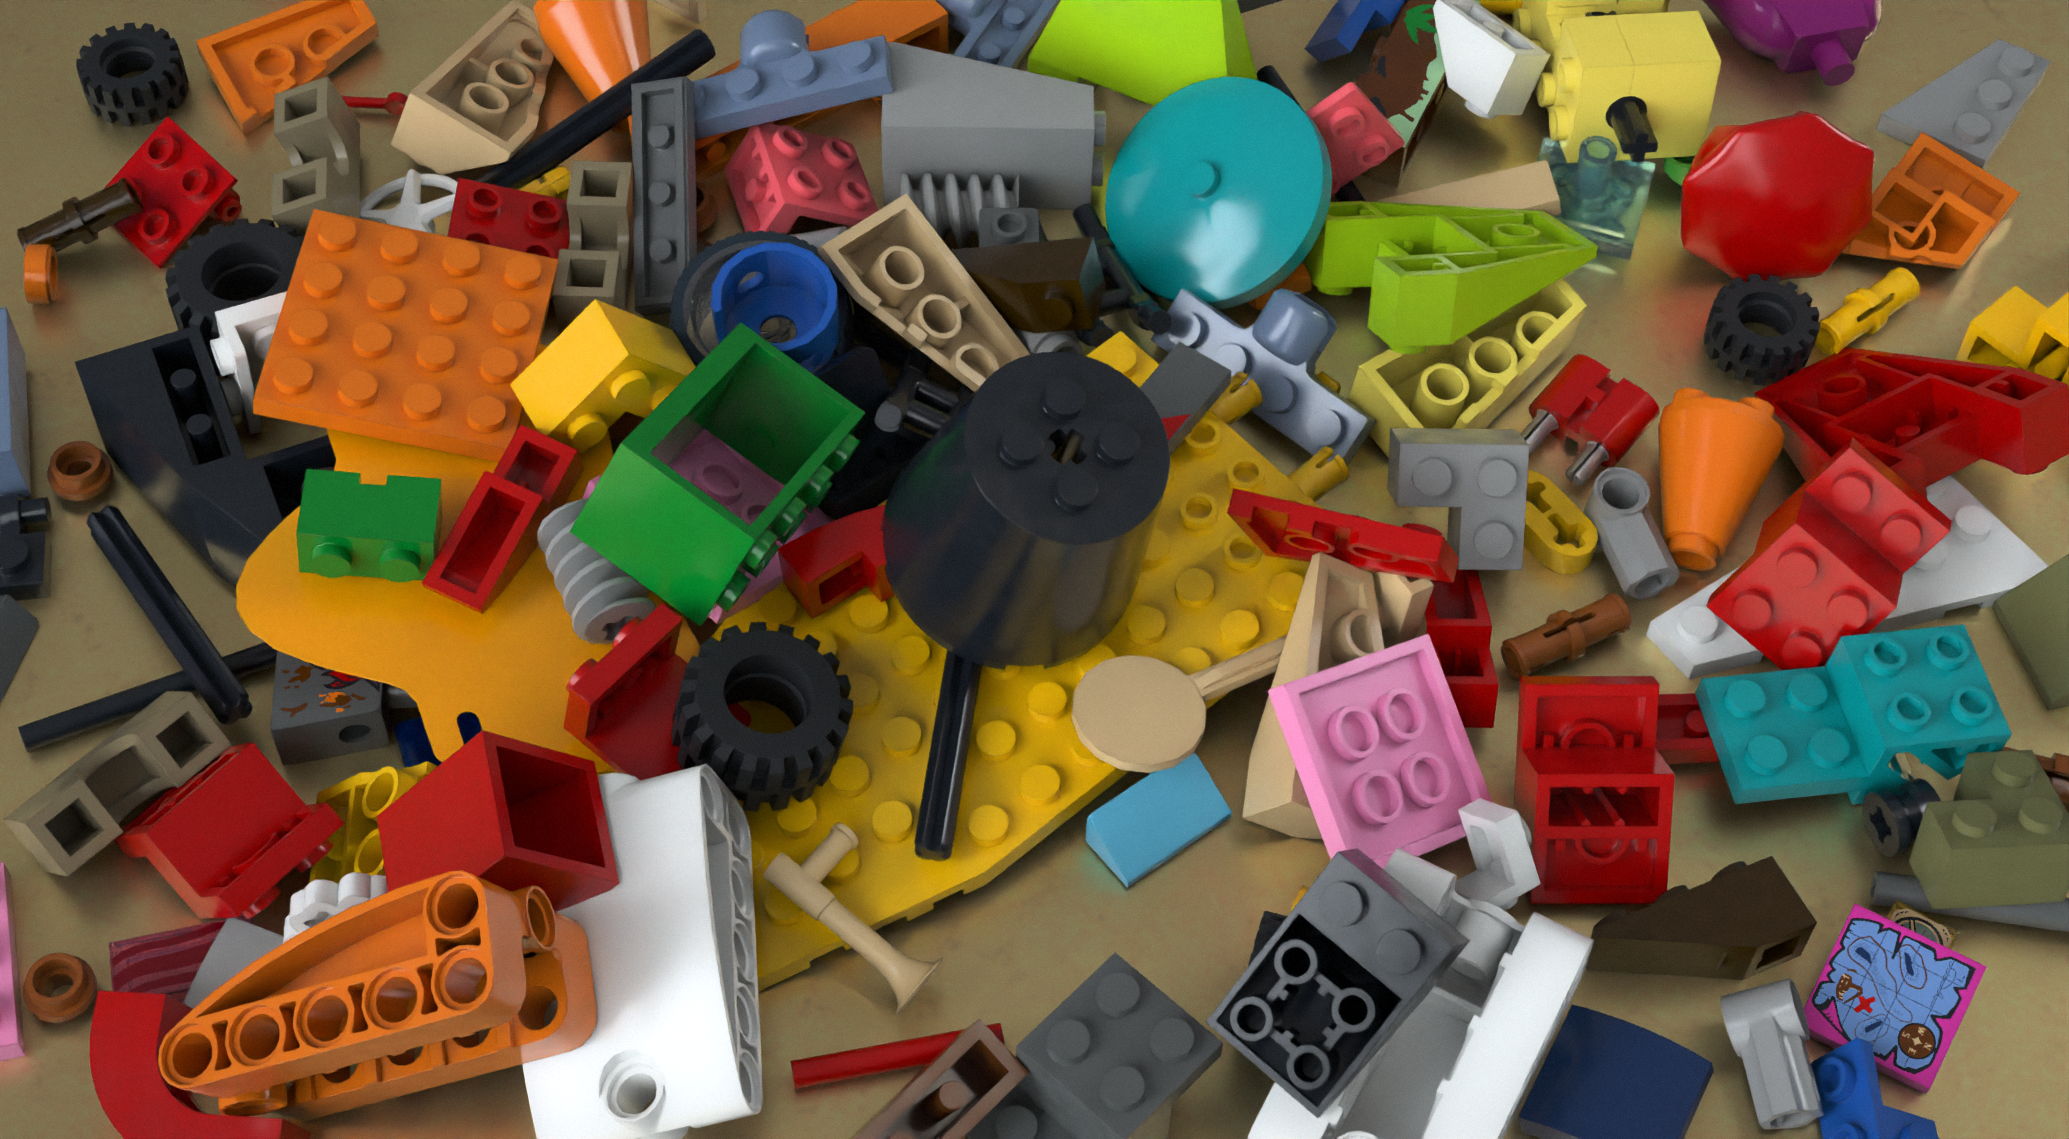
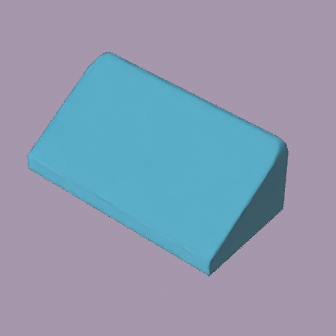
M1193 752L1191 756L1173 768L1152 772L1092 812L1087 818L1085 841L1128 888L1231 818L1232 811L1202 761Z

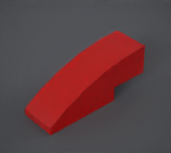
M520 424L494 472L491 473L485 470L423 579V587L483 614L504 591L538 545L537 530L542 520L553 510L563 506L584 470L578 450Z
M885 505L845 516L815 528L777 548L784 585L812 619L866 586L880 602L886 601L895 595L884 569L887 562L883 546V531L880 530Z
M1457 568L1453 583L1430 580L1434 587L1416 638L1429 634L1464 728H1494L1499 682L1490 651L1492 623L1478 570H1458ZM1411 577V582H1414L1421 578Z

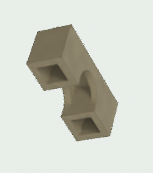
M327 76L275 94L274 135L286 151L292 168L272 174L271 216L279 227L287 224L295 228L299 237L306 234L313 209L360 218V123Z
M573 161L566 204L570 229L569 250L559 249L558 269L552 293L559 335L594 299L625 311L634 249L632 162Z
M166 691L5 817L4 821L46 872L68 877L124 832L118 824L130 811L163 789L169 787L179 788L232 744L191 692Z

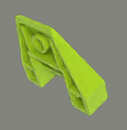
M1061 0L1028 56V72L1094 86V92L1100 85L1152 106H1155L1169 95L1186 86L1212 78L1242 77L1258 80L1237 0Z
M1346 201L1330 202L1326 220L1319 237L1303 260V263L1310 274L1311 282L1317 286L1318 291L1324 294L1342 296L1351 294L1355 287H1372L1368 329L1386 342L1389 348L1395 352L1420 354L1426 351V346L1452 344L1597 257L1598 245L1543 210Z

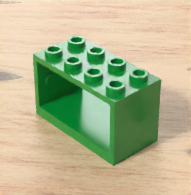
M740 322L621 442L571 528L570 533L701 626L717 606L726 612L731 610L751 582V579L745 576L746 572L758 578L776 554L777 548L780 547L776 542L778 541L785 545L807 516L803 512L804 509L812 514L833 485L830 479L834 471L830 467L839 472L861 442L852 433L865 415V412ZM703 429L709 431L773 479L785 485L751 525L744 522L668 467Z

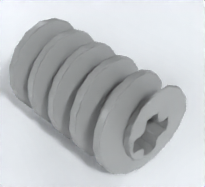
M901 173V196L907 193L943 241H945L948 231H952L958 248H964L971 231L976 232L979 240L980 209L1019 208V175L1016 176L1011 191H1007L1000 174L993 175L988 191L983 190L978 174H970L964 190L959 189L954 174H947L941 190H936L931 174L924 173L918 190H913L908 174Z
M581 499L567 503L553 510L545 517L537 530V543L546 555V565L554 575V584L563 597V606L571 617L574 632L580 639L592 644H611L627 622L636 616L644 620L657 606L651 599H647L649 594L648 588L570 533L571 528L588 499Z

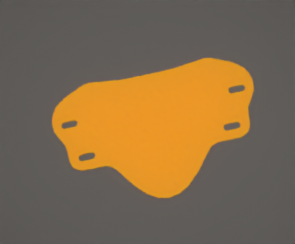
M540 343L539 349H538V353H537V357H538L548 346H545V345H543V344ZM524 409L520 424L537 431ZM326 428L336 458L334 471L360 473L361 484L386 485L387 475L441 479L442 524L438 553L484 471L493 473L499 463ZM608 430L602 440L590 446L584 453L579 452L584 470L564 505L581 500L589 481L602 475L613 457ZM300 506L287 516L248 558L236 585V610L250 632L275 650L305 662L345 674L386 683L404 690L417 703L435 757L441 763L464 745L457 724V718L464 712H472L478 717L481 728L484 731L592 760L595 762L597 773L615 771L563 728L569 697L566 686L570 678L587 660L594 659L599 662L613 649V643L592 644L580 639L574 632L571 617L563 606V597L556 589L554 575L548 569L546 555L539 548V545L536 546L504 591L483 614L424 588L420 580L393 582L385 578L347 575L329 578L317 573L300 572L296 538ZM649 590L647 599H651L657 607L663 603L683 619L675 653L689 663L692 656L698 657L700 650L699 642L681 612Z

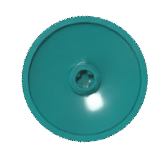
M1220 77L1186 86L1169 95L1147 112L1135 125L1121 146L1112 166L1106 191L1105 213L1109 238L1116 246V252L1136 281L1170 303L1174 302L1181 289L1193 292L1216 309L1238 306L1254 300L1284 281L1302 263L1319 237L1326 220L1332 193V170L1327 146L1321 132L1310 116L1288 95L1267 83L1242 77Z

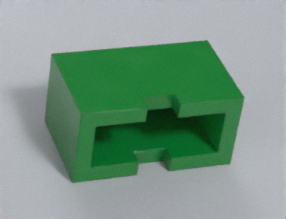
M306 469L296 531L300 572L317 573L329 578L347 575L385 578L393 582L423 581L438 555L442 524L441 479L387 475L386 485L361 484L360 473Z

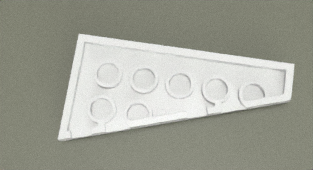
M1949 475L1926 487L1928 501L1952 520L1950 532L1903 574L1897 608L1868 634L1892 631L1941 619L1948 610L1978 604L1981 609L1991 607L1998 598L2049 567V565L1955 478ZM1738 568L1650 622L1646 636L1688 679L1743 667L1761 661L1763 654L1706 607L1710 595Z

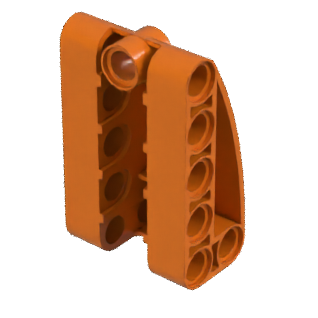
M463 870L449 871L397 888L346 909L297 934L252 962L208 995L166 1034L159 1048L158 1065L160 1073L167 1083L174 1087L218 1098L219 1114L224 1116L248 1117L275 1113L298 1120H312L570 1052L584 1045L592 1036L597 1022V1007L588 939L585 930L577 921L553 910L549 898L539 886H529L509 891ZM557 999L556 1015L551 1023L545 1027L544 1018L546 1010ZM490 1028L487 1037L480 1044L479 1031ZM423 1046L421 1054L414 1060V1049ZM358 1063L355 1072L350 1077V1066ZM293 1081L289 1091L287 1092V1082Z

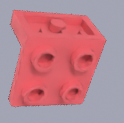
M1353 82L1347 83L1306 111L1317 125L1328 149L1332 170L1331 196L1371 167L1381 164L1389 155L1397 151L1405 143L1397 129Z
M771 123L755 125L750 128L724 167L745 233L747 231H775L776 233L781 234L782 232L787 234L793 229L799 215L853 227L878 211L853 144L838 137L829 138L808 133L788 125L779 126Z

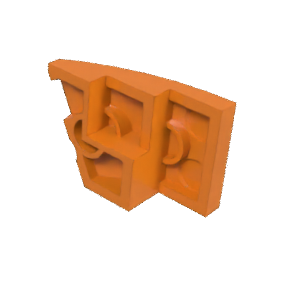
M1922 132L1895 168H1891L1873 192L1871 222L1841 253L1961 269L2000 224L2017 201L2020 192Z

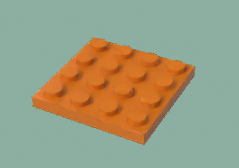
M313 209L255 390L253 414L499 462L520 425L524 410L510 384L537 357L559 259Z

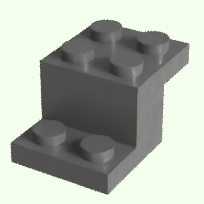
M1115 952L1016 1046V1059L1029 1073L965 1135V1139H1168L1173 1103L1221 1056L1223 1042Z

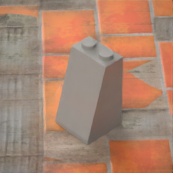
M887 42L891 51L894 92L882 95L881 138L884 207L901 197V173L908 174L913 190H918L924 173L931 174L936 190H941L947 174L955 175L960 190L965 189L970 174H978L983 190L988 191L993 175L1000 174L1007 191H1011L1016 176L1019 175V208L1075 210L1083 204H1091L1092 186L1103 185V152L1094 151V146H1105L1106 132L1105 111H1094V86L897 42Z

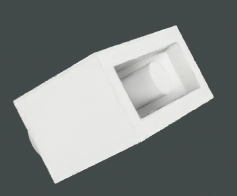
M1436 0L1433 13L1448 87L1466 99L1465 107L1480 117L1495 119L1497 115H1522L1550 54L1474 0Z

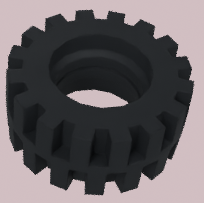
M124 23V29L117 30L115 26L105 29L107 35L101 37L95 34L89 39L91 47L83 45L80 49L81 59L76 60V67L83 92L92 112L97 117L102 115L105 122L113 124L119 119L122 126L132 127L133 121L140 120L142 126L152 124L151 117L157 115L161 120L169 116L168 108L171 107L177 110L182 104L181 96H187L189 90L187 83L189 82L178 44L174 37L170 38L169 33L162 28L155 32L154 26L144 23L141 29L136 28L135 23ZM133 71H146L135 77L120 78Z
M1749 274L1746 282L1738 277L1731 280L1729 287L1724 285L1719 290L1710 310L1704 333V344L1708 345L1707 354L1710 360L1719 358L1717 368L1724 373L1730 369L1735 371L1733 379L1744 382L1746 377L1753 378V385L1764 386L1766 379H1771L1775 383L1805 367L1819 332L1820 322H1818L1820 314L1817 307H1810L1812 298L1807 292L1801 295L1796 293L1798 285L1791 281L1785 286L1779 284L1780 277L1769 275L1768 280L1763 281L1759 274ZM1748 322L1761 323L1773 328L1781 336H1761L1751 332L1742 324Z

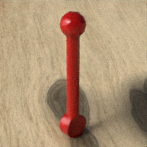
M392 92L387 98L341 96L349 108L386 109L387 112L394 116L402 115L408 99L406 95L399 92Z

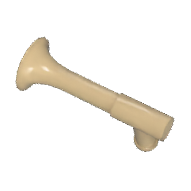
M836 823L830 829V834L800 866L785 853L781 852L765 870L763 877L814 920L821 921L875 966L888 980L896 993L898 1008L895 1015L897 1016L930 979L944 958L942 957L935 962H926L906 956L835 899L836 896L821 884V881L849 850H853L859 843L857 836L849 827Z

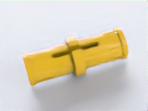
M1898 267L1895 270H1891L1887 276L1868 289L1857 288L1847 295L1842 307L1821 321H1818L1820 322V327L1815 341L1816 347L1829 356L1834 353L1838 354L1845 346L1864 333L1867 335L1874 334L1886 326L1888 316L1919 297L1920 286L1915 276L1907 269Z

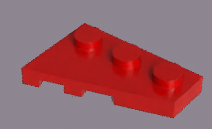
M1233 488L1227 514L1266 556L1310 562L1312 555L1322 552L1362 570L1449 583L1454 582L1459 557L1442 536V533L1435 528L1415 523H1407L1399 527L1357 515L1343 514Z

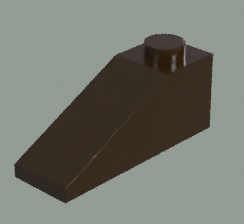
M1093 237L951 250L1009 327L1031 333L1093 329L1107 287Z

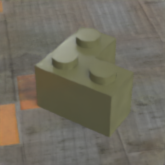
M2033 750L1968 753L1953 801L1927 802L1909 863L1933 910L2041 904L2065 900L2069 889V813Z

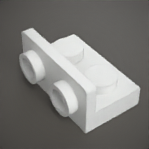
M287 291L215 312L220 338L210 340L211 349L221 376L229 375V379L220 381L219 384L231 417L241 414L250 435L262 432L260 416L253 414V397Z

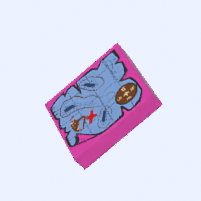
M1855 903L1804 1006L1810 1037L1833 1049H1837L1855 1038L1869 1041L1872 1044L1877 1071L1926 1094L1932 1086L1986 970V966Z

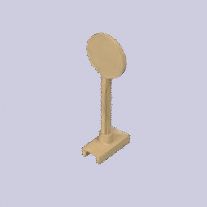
M1368 571L1373 575L1384 649L1416 638L1434 587L1429 579L1421 578L1410 583L1405 576ZM1287 635L1192 675H1186L1179 668L1152 657L1126 655L1104 660L1084 674L1074 691L1071 721L1080 742L1099 760L1121 770L1151 773L1175 767L1193 754L1204 734L1206 705L1204 702L1276 672Z

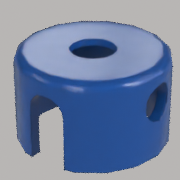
M764 242L741 250L723 264L712 284L711 308L718 344L740 322L760 336V329L769 319L775 317L785 318L795 325L796 335L794 339L784 343L770 344L810 373L817 371L828 363L839 341V309L837 286L829 267L812 251L791 243ZM758 272L751 280L739 285L748 273Z

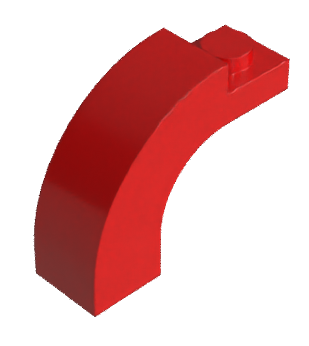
M98 990L90 1032L89 1057L91 1074L104 1112L124 1139H310L311 1132L285 1119L207 1114L198 1105L191 1091L179 1089L167 1083L161 1075L158 1065L159 1048L166 1034L193 1010L191 1007L167 994Z

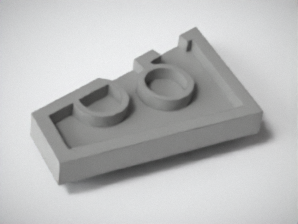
M1998 39L1882 113L1876 130L1911 146L1923 132L1984 170L2044 78L2051 61L2033 54L2022 47Z

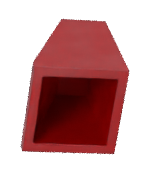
M482 730L377 816L388 892L449 871L463 870L509 891L529 886H539L549 898L553 910L558 912L610 891L619 884L595 762L585 758Z

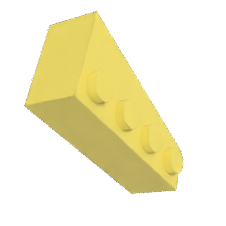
M1562 277L1450 345L1426 346V351L1420 354H1403L1389 349L1359 365L1347 400L1377 420L1369 435L1388 458L1390 428L1486 429L1570 345L1587 305Z

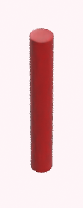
M1001 1024L986 1025L1005 1045ZM965 1029L792 1060L790 1062L795 1089L927 1065Z

